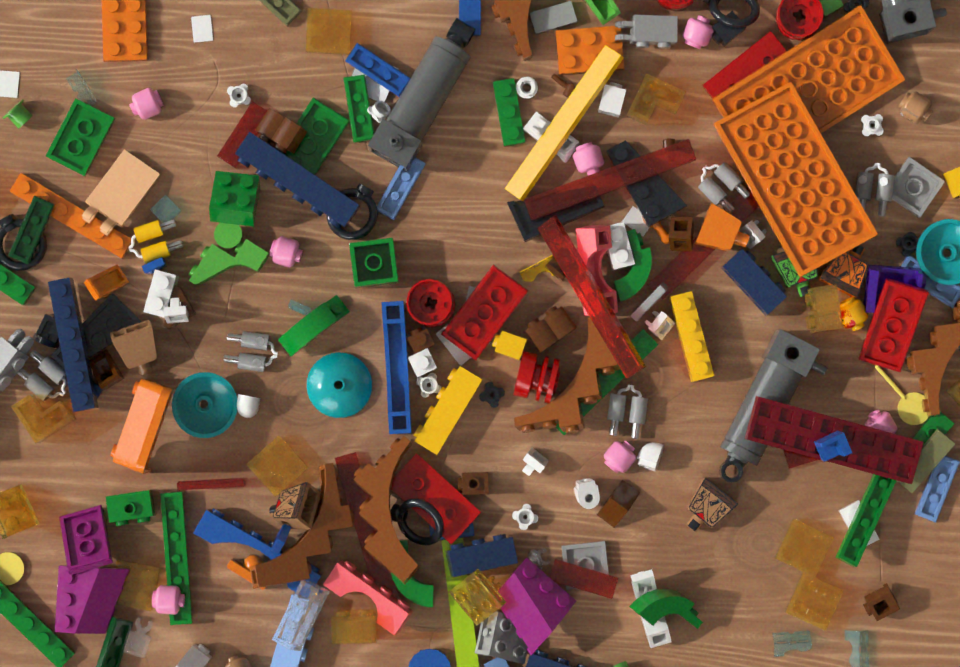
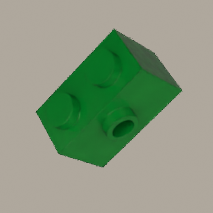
M152 490L106 496L109 523L115 522L116 526L129 524L128 520L137 519V523L151 521V516H156Z

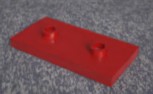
M770 31L702 86L711 98H714L787 50Z
M493 264L441 335L474 360H477L529 290Z
M886 278L858 360L901 372L929 290Z
M417 453L393 479L391 490L403 501L411 498L422 499L432 504L439 511L444 523L442 537L451 545L481 514L471 502ZM411 507L435 529L434 520L428 512L418 507Z

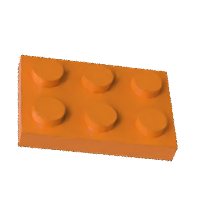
M102 0L104 62L148 61L146 0Z
M605 26L555 31L559 75L586 73L605 45L623 56L622 41H615V35L621 34V28ZM624 59L616 70H624Z

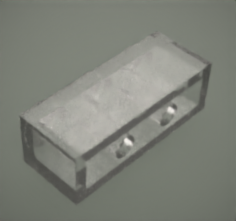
M301 580L272 640L289 650L301 651L330 591L312 581Z

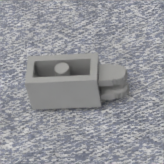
M633 15L630 21H616L615 27L630 28V35H615V41L630 42V44H636L637 48H649V45H658L660 49H669L671 45L677 43L678 16Z
M22 329L16 330L8 340L3 337L0 338V391L2 392L10 385L14 376L24 366L29 358L27 353L34 344V339L31 336L25 337V331Z

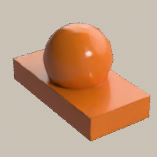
M117 264L88 278L83 283L96 301L126 286L129 281Z
M251 554L245 558L243 565L231 559L227 568L252 583L250 567L265 562L259 555Z

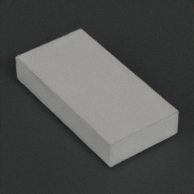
M571 1L529 13L535 35L577 23Z
M662 282L631 314V317L638 321L668 290V286Z

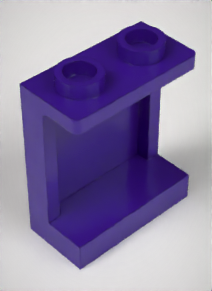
M868 264L863 301L865 312L874 313L886 278L925 289L926 276L923 275L920 268Z

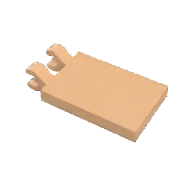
M124 149L86 199V203L90 206L82 214V219L90 224L98 212L103 214L108 219L101 225L100 232L106 236L110 234L116 224L122 228L159 179L160 174Z

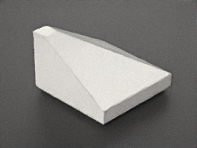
M569 135L557 153L563 162L566 163L579 145V141Z

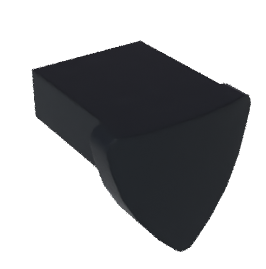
M45 314L37 332L33 335L35 341L48 347H58L59 337L54 317Z

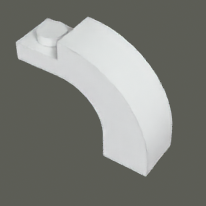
M652 569L630 575L636 599L649 591L657 589ZM665 616L660 618L654 626L641 617L650 648L671 643Z

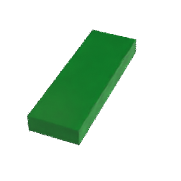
M365 74L344 77L353 142L369 141L374 135L372 116L367 111L370 103Z

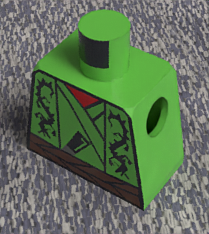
M785 251L771 256V260L786 288L796 285L800 297L812 294L809 281L818 278L817 269L799 277Z

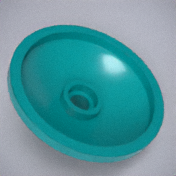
M944 219L931 224L923 231L917 243L916 257L921 270L928 278L939 284L955 285L960 283L959 220ZM945 249L950 251L949 257L943 255Z
M337 352L323 356L313 365L308 374L307 393L309 399L317 410L327 416L334 418L352 416L363 409L371 396L372 378L370 372L360 359L351 354ZM336 381H341L343 383L341 389L335 388L334 385Z
M211 372L195 373L186 377L177 386L172 397V413L179 427L186 433L198 438L215 437L226 431L235 420L237 415V395L232 385L220 375ZM202 400H206L208 402V405L205 408L200 407V402Z

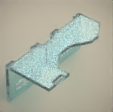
M76 69L77 72L67 77L66 80L74 92H79V95H77L78 100L82 101V98H84L88 105L93 106L98 101L79 70ZM71 79H73V81L75 82V84H76L75 87H74L73 84L71 83V81H70Z
M845 630V640H849L852 645L849 663L852 667H869V653L867 651L868 630Z
M810 631L793 632L792 636L788 632L772 633L774 657L784 656V652L791 649L804 652L812 647ZM793 639V641H796V643L790 644L789 641H792Z

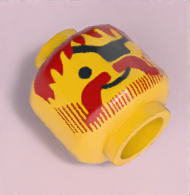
M850 297L838 303L839 307L836 310V314L843 328H852L853 331H856L865 326L864 322L868 319V313L865 312V306L861 300Z

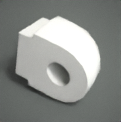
M238 394V413L245 418L255 416L259 410L261 398Z
M652 442L643 446L637 455V465L656 472L663 453L664 444Z
M586 478L576 481L574 492L578 503L586 509L596 507L600 501V495L595 480Z

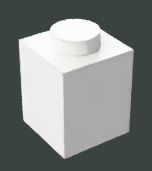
M610 82L609 85L605 84L598 113L619 118L626 89H622V85Z
M428 348L408 357L417 378L438 369Z

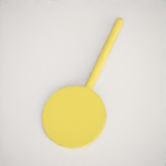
M876 365L877 371L901 396L898 403L900 418L910 425H919L925 422L928 417L927 412H923L922 399H925L924 395L916 392L905 395L882 368Z
M11 552L1 553L0 580L5 585L17 583L24 574L22 559Z

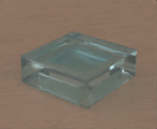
M167 195L163 196L150 209L162 223L173 220L181 212Z
M290 300L288 305L289 309L305 316L312 311V308Z

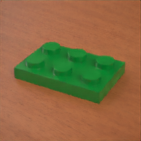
M75 98L46 157L86 177L115 118Z

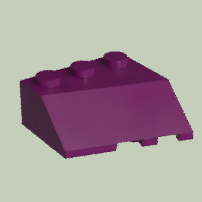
M528 558L513 571L493 596L506 618L510 619L515 626L519 638L524 640L530 655L546 640L576 603L572 596Z
M59 565L55 632L106 634L115 612L117 599L124 588L122 586L130 569L98 567L70 575L67 565Z

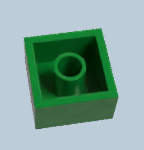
M216 171L209 205L210 222L254 227L260 193V177L258 175Z
M393 238L349 243L355 288L399 283Z

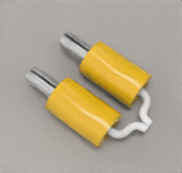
M156 220L134 227L135 235L132 236L131 245L128 246L130 252H134L138 258H143L145 264L161 257L171 256L170 251L183 247L181 240L167 244L165 240L141 248L142 255L132 248L135 244V238L138 243L163 236V230L176 227L175 220L164 223Z

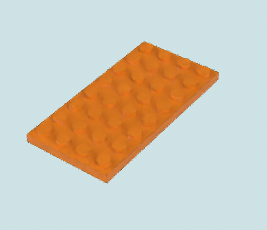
M859 5L718 94L712 100L724 118L785 84L792 82L820 133H823L903 82L905 78L864 9Z
M792 82L714 123V127L799 277L810 273L878 235Z

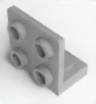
M483 611L475 654L524 664L528 647L524 640L519 638L515 626L510 619L506 618L504 613Z

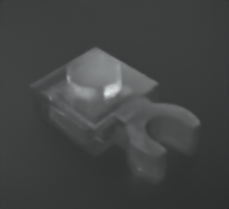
M138 617L135 622L137 631L130 630L123 652L145 658L152 638L146 635V633L152 628L153 621L150 620L147 627H142V617Z

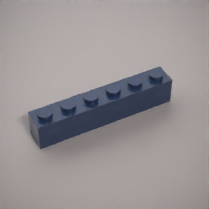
M251 132L248 133L235 152L239 157L238 162L247 168L252 165L257 169L256 174L265 180L270 177L276 181L274 186L283 192L288 189L294 193L292 198L301 204L306 201L312 205L310 210L319 216H322L324 213L330 217L328 222L337 228H340L341 225L346 228L360 208L359 204Z
M64 278L49 281L48 287L73 412L99 408L73 278Z

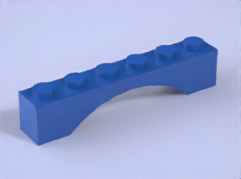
M404 301L381 302L389 434L412 433Z
M215 508L212 511L209 509L205 511L193 532L211 544L231 542L248 545L259 550L271 560L284 553L280 551L277 555L271 552L274 542L270 541L268 544L261 540L263 536L253 530L250 533L242 529L243 524L234 519L231 522L223 518L225 514ZM311 563L310 579L287 583L289 589L307 599L322 576L319 573L320 569Z

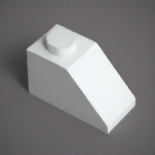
M194 644L176 667H205L212 658L209 654L210 650L202 644Z

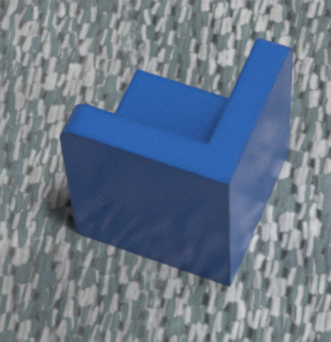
M836 431L814 441L820 458L824 462L838 455L845 457L852 453L844 432Z

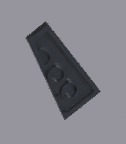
M626 140L606 151L648 228L687 207L684 201Z
M596 186L570 190L565 193L548 194L543 197L526 198L524 201L507 202L524 242H528L605 207Z
M113 293L82 323L89 358L113 344L110 336L111 332L142 322ZM59 347L51 357L64 368L61 347Z

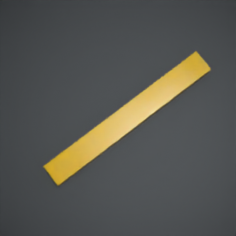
M604 46L505 187L507 191L521 201H524L624 59L623 56L608 46Z

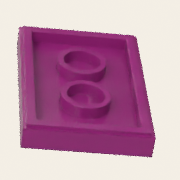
M102 505L59 517L67 568L70 575L113 563Z

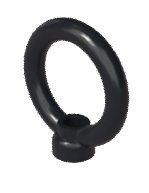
M703 0V2L709 4L712 16L726 26L735 28L746 27L753 24L760 15V6L757 0H745L751 7V14L742 19L730 18L724 15L717 6L720 0Z
M359 183L356 188H348L340 192L347 197H357L364 201L369 209V218L365 226L357 231H346L328 222L333 233L342 239L357 240L365 237L372 231L377 221L378 210L374 199L371 197L374 191Z
M10 214L0 220V262L13 270L23 271L31 269L40 263L46 253L47 241L43 232L37 252L29 265L11 260L3 250V239L7 232L21 227L24 218L16 219L14 214Z
M411 498L405 500L400 505L394 504L390 510L392 521L397 522L404 536L416 544L424 546L433 545L441 539L444 533V523L441 514L432 504L425 500ZM418 507L431 515L435 523L433 535L422 537L408 527L406 519L409 508Z

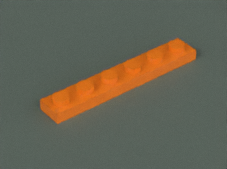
M22 173L19 174L10 189L11 193L30 204L34 196L55 204L51 217L122 259L129 249L128 246L131 245V238L114 228L106 236L100 232L103 221L94 217L90 224L82 219L84 210Z

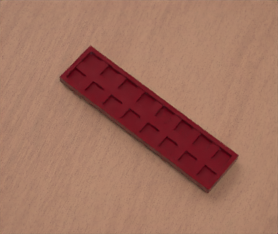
M756 396L744 439L821 460L814 441L836 431L844 432L852 453L845 457L838 455L827 460V462L908 484L913 483L924 442Z

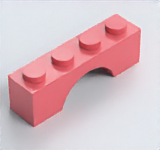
M591 225L576 228L584 315L606 316L618 313L616 290L606 283L601 269L602 258L605 252L612 248L610 225Z
M343 560L338 562L323 585L340 597L354 591L365 593L376 604L378 612L376 623L393 635L398 634L413 613V610L409 608L410 604L403 599L398 600L393 597L392 592L388 588L376 585L374 579L368 574L363 573L362 575L356 570L357 567L349 561L344 562Z

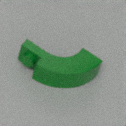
M635 229L626 231L635 264L625 277L613 282L619 303L634 296L644 286L651 270L652 255L650 247L641 250V246L644 245L641 233H636Z
M335 295L297 322L278 341L292 357L322 332L345 317L350 311L338 295Z
M400 539V543L408 553V539ZM391 573L396 587L407 599L421 606L433 607L434 584L422 583L414 576L404 584Z
M672 589L649 591L641 595L629 606L652 626L660 618L668 614H679L697 629L703 623L696 617L699 613L692 608L695 603Z

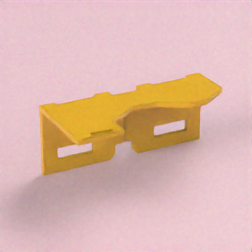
M553 255L520 271L523 281L532 282L539 273L550 272L545 266L553 258Z

